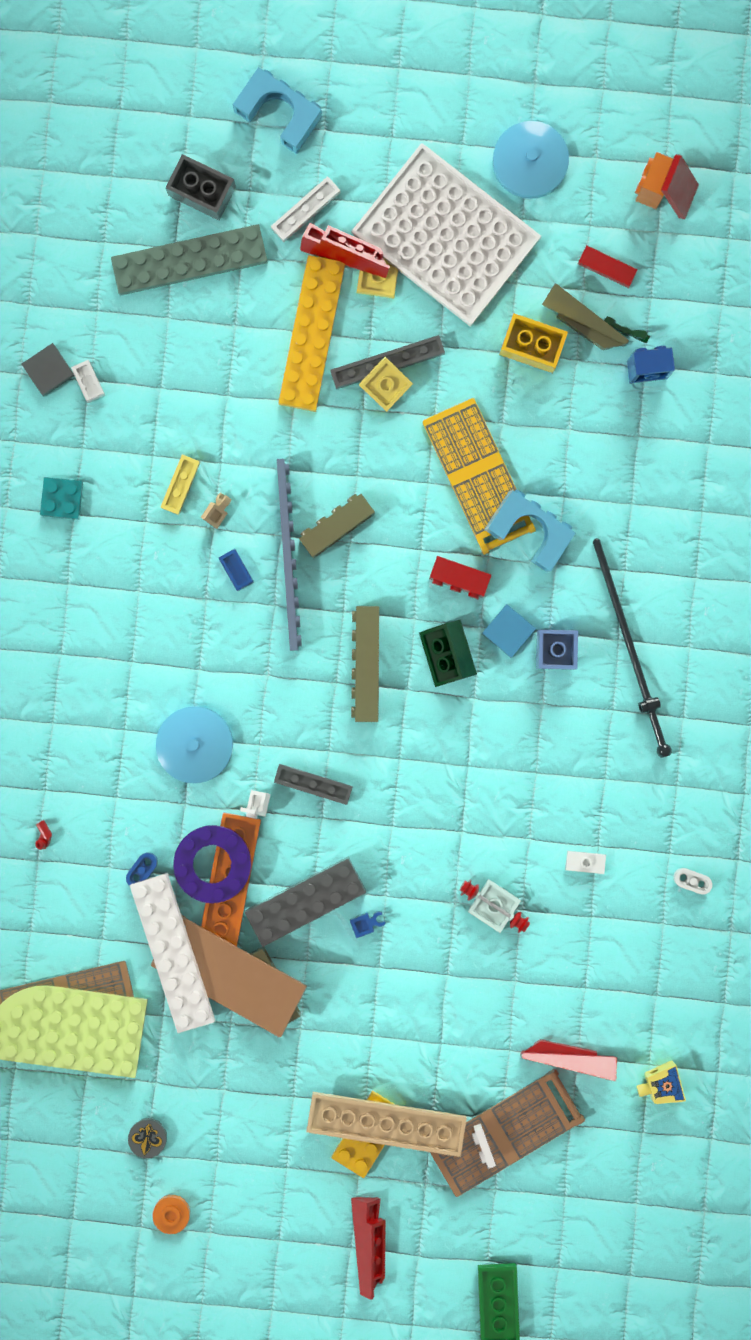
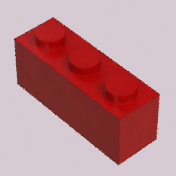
M437 556L429 579L432 580L434 585L440 587L443 584L450 586L451 591L457 593L464 591L468 593L469 597L478 600L479 597H484L491 574Z

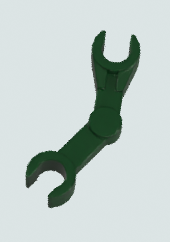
M608 316L604 319L606 323L625 336H632L643 343H647L650 338L648 332L644 330L633 331L627 327H622L615 323L616 321Z

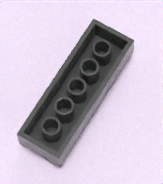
M348 856L248 908L245 914L262 947L365 894L366 889Z

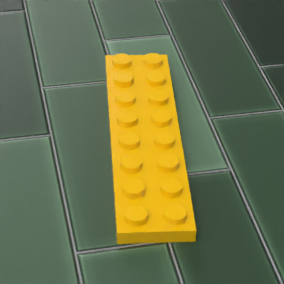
M308 255L278 402L279 405L313 412L317 410L345 264L342 262Z

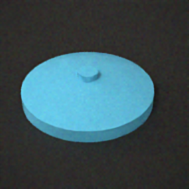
M536 121L521 122L507 129L497 141L493 154V169L499 183L511 194L526 199L540 198L553 192L563 181L569 165V152L562 136L549 125Z
M186 707L172 713L163 722L156 738V752L162 767L172 777L186 783H202L215 778L226 768L233 752V737L225 720L216 712L203 707Z

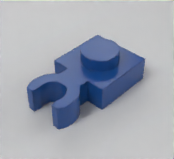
M382 911L375 912L373 917L370 918L368 913L350 919L356 939L373 933V926L382 927L386 924L385 921L378 922L376 920L377 916L382 915Z

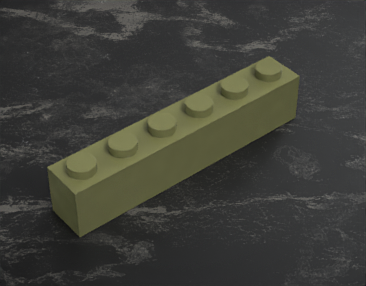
M356 606V611H352V622H356V630H352V641H356V649H352V660H356V668H352V680H355V687H352V699H355V706L351 707V718H355V722H378L379 606Z

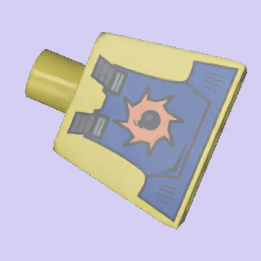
M673 1061L645 1072L644 1075L647 1083L636 1086L639 1097L650 1095L654 1104L686 1101L678 1069Z

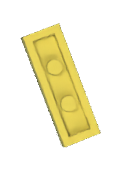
M181 455L160 508L177 515L180 514L199 468L200 461Z

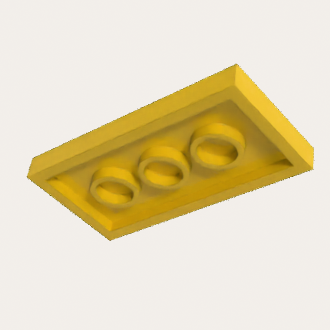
M373 1090L366 1099L394 1104ZM342 1138L331 1158L360 1177L365 1178L385 1145Z

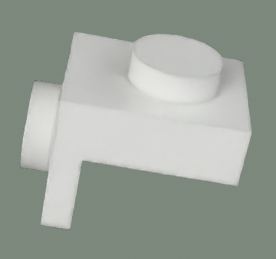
M251 790L247 809L240 808V811L245 812L246 817L257 819L258 815L266 817L271 794Z

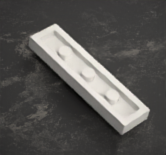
M327 176L271 226V229L285 242L341 193L340 189Z

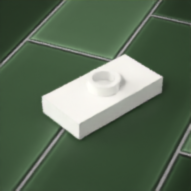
M89 360L71 367L87 403L105 396Z
M567 850L565 870L604 874L606 855Z

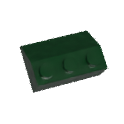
M461 619L419 632L435 687L477 675Z

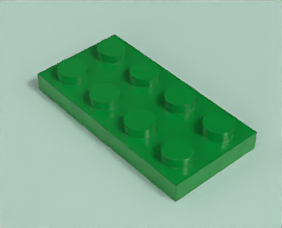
M516 1263L478 1265L480 1340H520Z

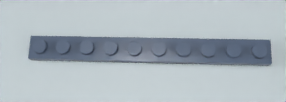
M283 458L277 459L289 645L290 651H299L298 647L302 646L301 635H297V627H300V616H296V608H299V599L295 597L294 589H298L297 578H293V570H296V559H292V551H295V542L291 540L290 532H294L293 521H289V513H292V502H288V494H291V485L287 483L286 475H290L289 464H285V459Z

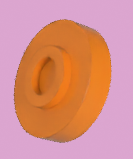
M178 1195L162 1197L156 1203L153 1210L155 1226L166 1234H176L182 1231L190 1218L188 1203Z

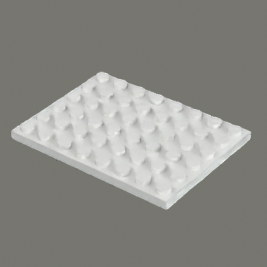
M423 143L419 145L351 231V234L356 238L381 248L383 258L389 264L397 268L398 271L470 327L541 238L540 234Z

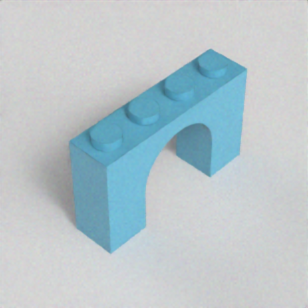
M258 67L233 103L234 112L250 123L265 102L273 99L287 102L292 107L294 114L281 134L280 139L282 145L297 154L321 120L322 109L316 102H310L305 99L301 92L290 89L289 85L283 80L278 81L268 70L265 69L263 71Z
M511 490L507 493L484 530L498 540H503L517 519L522 516L535 518L543 527L544 539L531 562L544 571L550 572L572 540L575 532L571 530L572 526L568 523H561L556 520L557 516L553 513L540 509V504L533 500L531 502L525 498L526 495L521 491Z

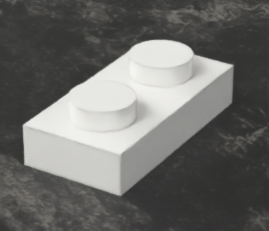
M481 1123L473 1126L475 1133H472L475 1144H480L482 1149L479 1152L482 1163H487L488 1169L496 1166Z

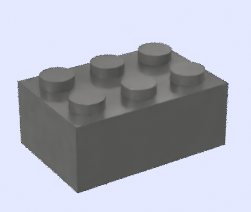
M182 154L165 189L169 197L220 221L236 185L233 178Z

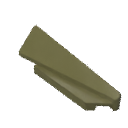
M556 283L542 303L544 307L559 313L556 317L602 350L619 346L625 347L629 342L626 337Z

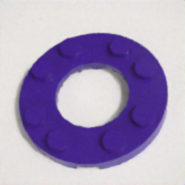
M217 825L202 826L186 835L178 845L173 862L174 874L182 890L193 899L204 903H219L231 899L245 886L251 871V855L245 841L233 830ZM208 845H216L223 848L231 859V870L228 876L223 881L217 883H207L201 880L196 875L193 867L197 852Z

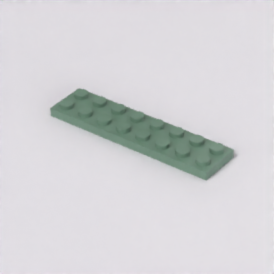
M259 224L111 257L120 296L268 263Z

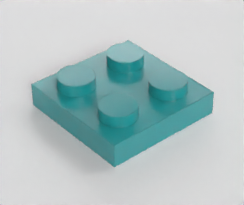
M44 477L40 515L79 520L83 481Z

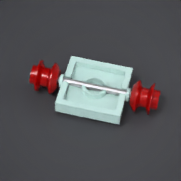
M471 879L468 882L465 880L459 889L461 891L460 896L468 895V901L474 899V897L476 898L468 910L470 914L501 933L508 921H510L511 929L513 927L518 928L517 933L526 931L530 924L528 921L529 917L522 918V912L513 914L521 902L519 898L489 879L480 892L479 884L473 886Z

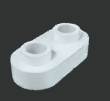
M680 868L674 873V882L684 889L702 895L709 893L712 889V881L706 875L686 868ZM682 874L686 875V879L684 881L680 880V876ZM699 881L704 882L703 887L698 886Z

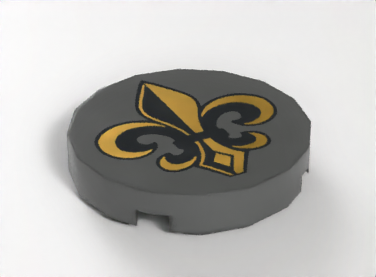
M143 1118L136 1122L128 1135V1144L131 1151L141 1158H153L159 1155L167 1142L166 1130L158 1120L152 1118Z

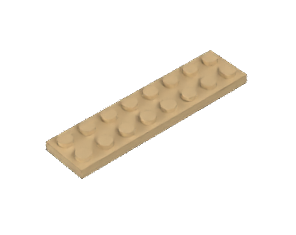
M313 1092L306 1132L461 1157L467 1118L463 1115Z

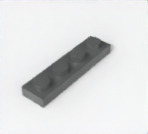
M279 764L274 783L345 805L348 804L353 787L283 764Z

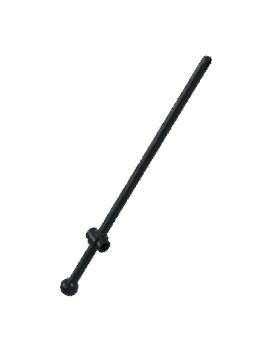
M595 538L593 545L642 693L643 701L638 703L641 713L647 712L658 743V756L661 758L670 756L672 749L665 742L655 712L656 709L661 707L658 697L652 698L650 696L601 542L598 538Z

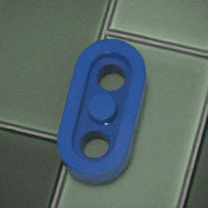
M146 852L142 854L126 875V882L129 886L148 879L158 864L157 857L153 853ZM147 858L151 860V865L145 864ZM134 874L140 876L139 881L134 880Z

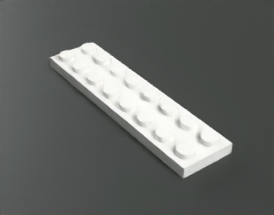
M168 873L131 884L130 888L177 1033L214 1023L216 1020Z

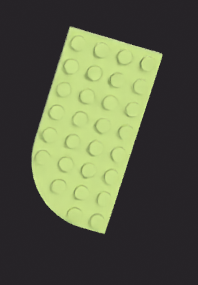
M47 985L23 989L0 1004V1060L136 1078L148 999Z

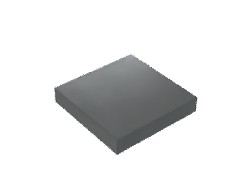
M53 343L21 364L43 397L75 376Z

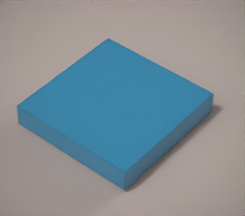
M506 604L482 634L512 658L536 628Z

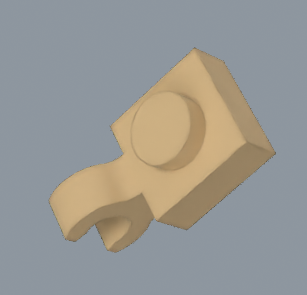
M220 492L216 497V504L211 502L200 518L217 529L228 514L224 510L232 499Z

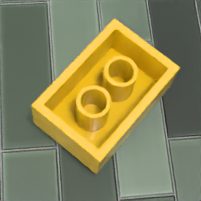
M513 313L499 355L553 373L568 332Z

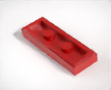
M587 245L578 262V265L627 288L630 287L638 270Z

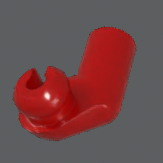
M43 820L36 824L41 833L38 841L35 842V846L39 850L46 849L52 838V833Z

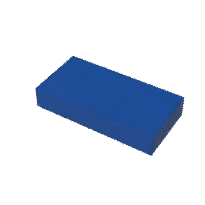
M236 549L219 557L222 566L237 591L254 582Z

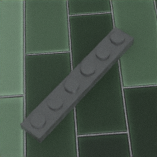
M437 335L331 369L330 372L337 390L361 382L384 357L398 369H402L445 355L440 336Z

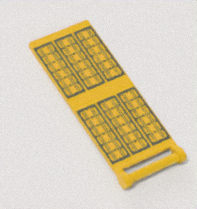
M474 398L423 420L424 428L483 555L489 553V550L524 534L536 532L530 517L522 516L513 525L525 521L526 526L508 533L503 540L495 539L486 544L483 540L491 536L484 529L509 491L517 489Z

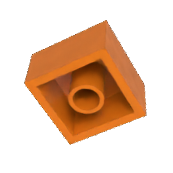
M656 152L654 158H649L635 190V193L638 194L635 201L657 209L664 196L661 188L673 158Z

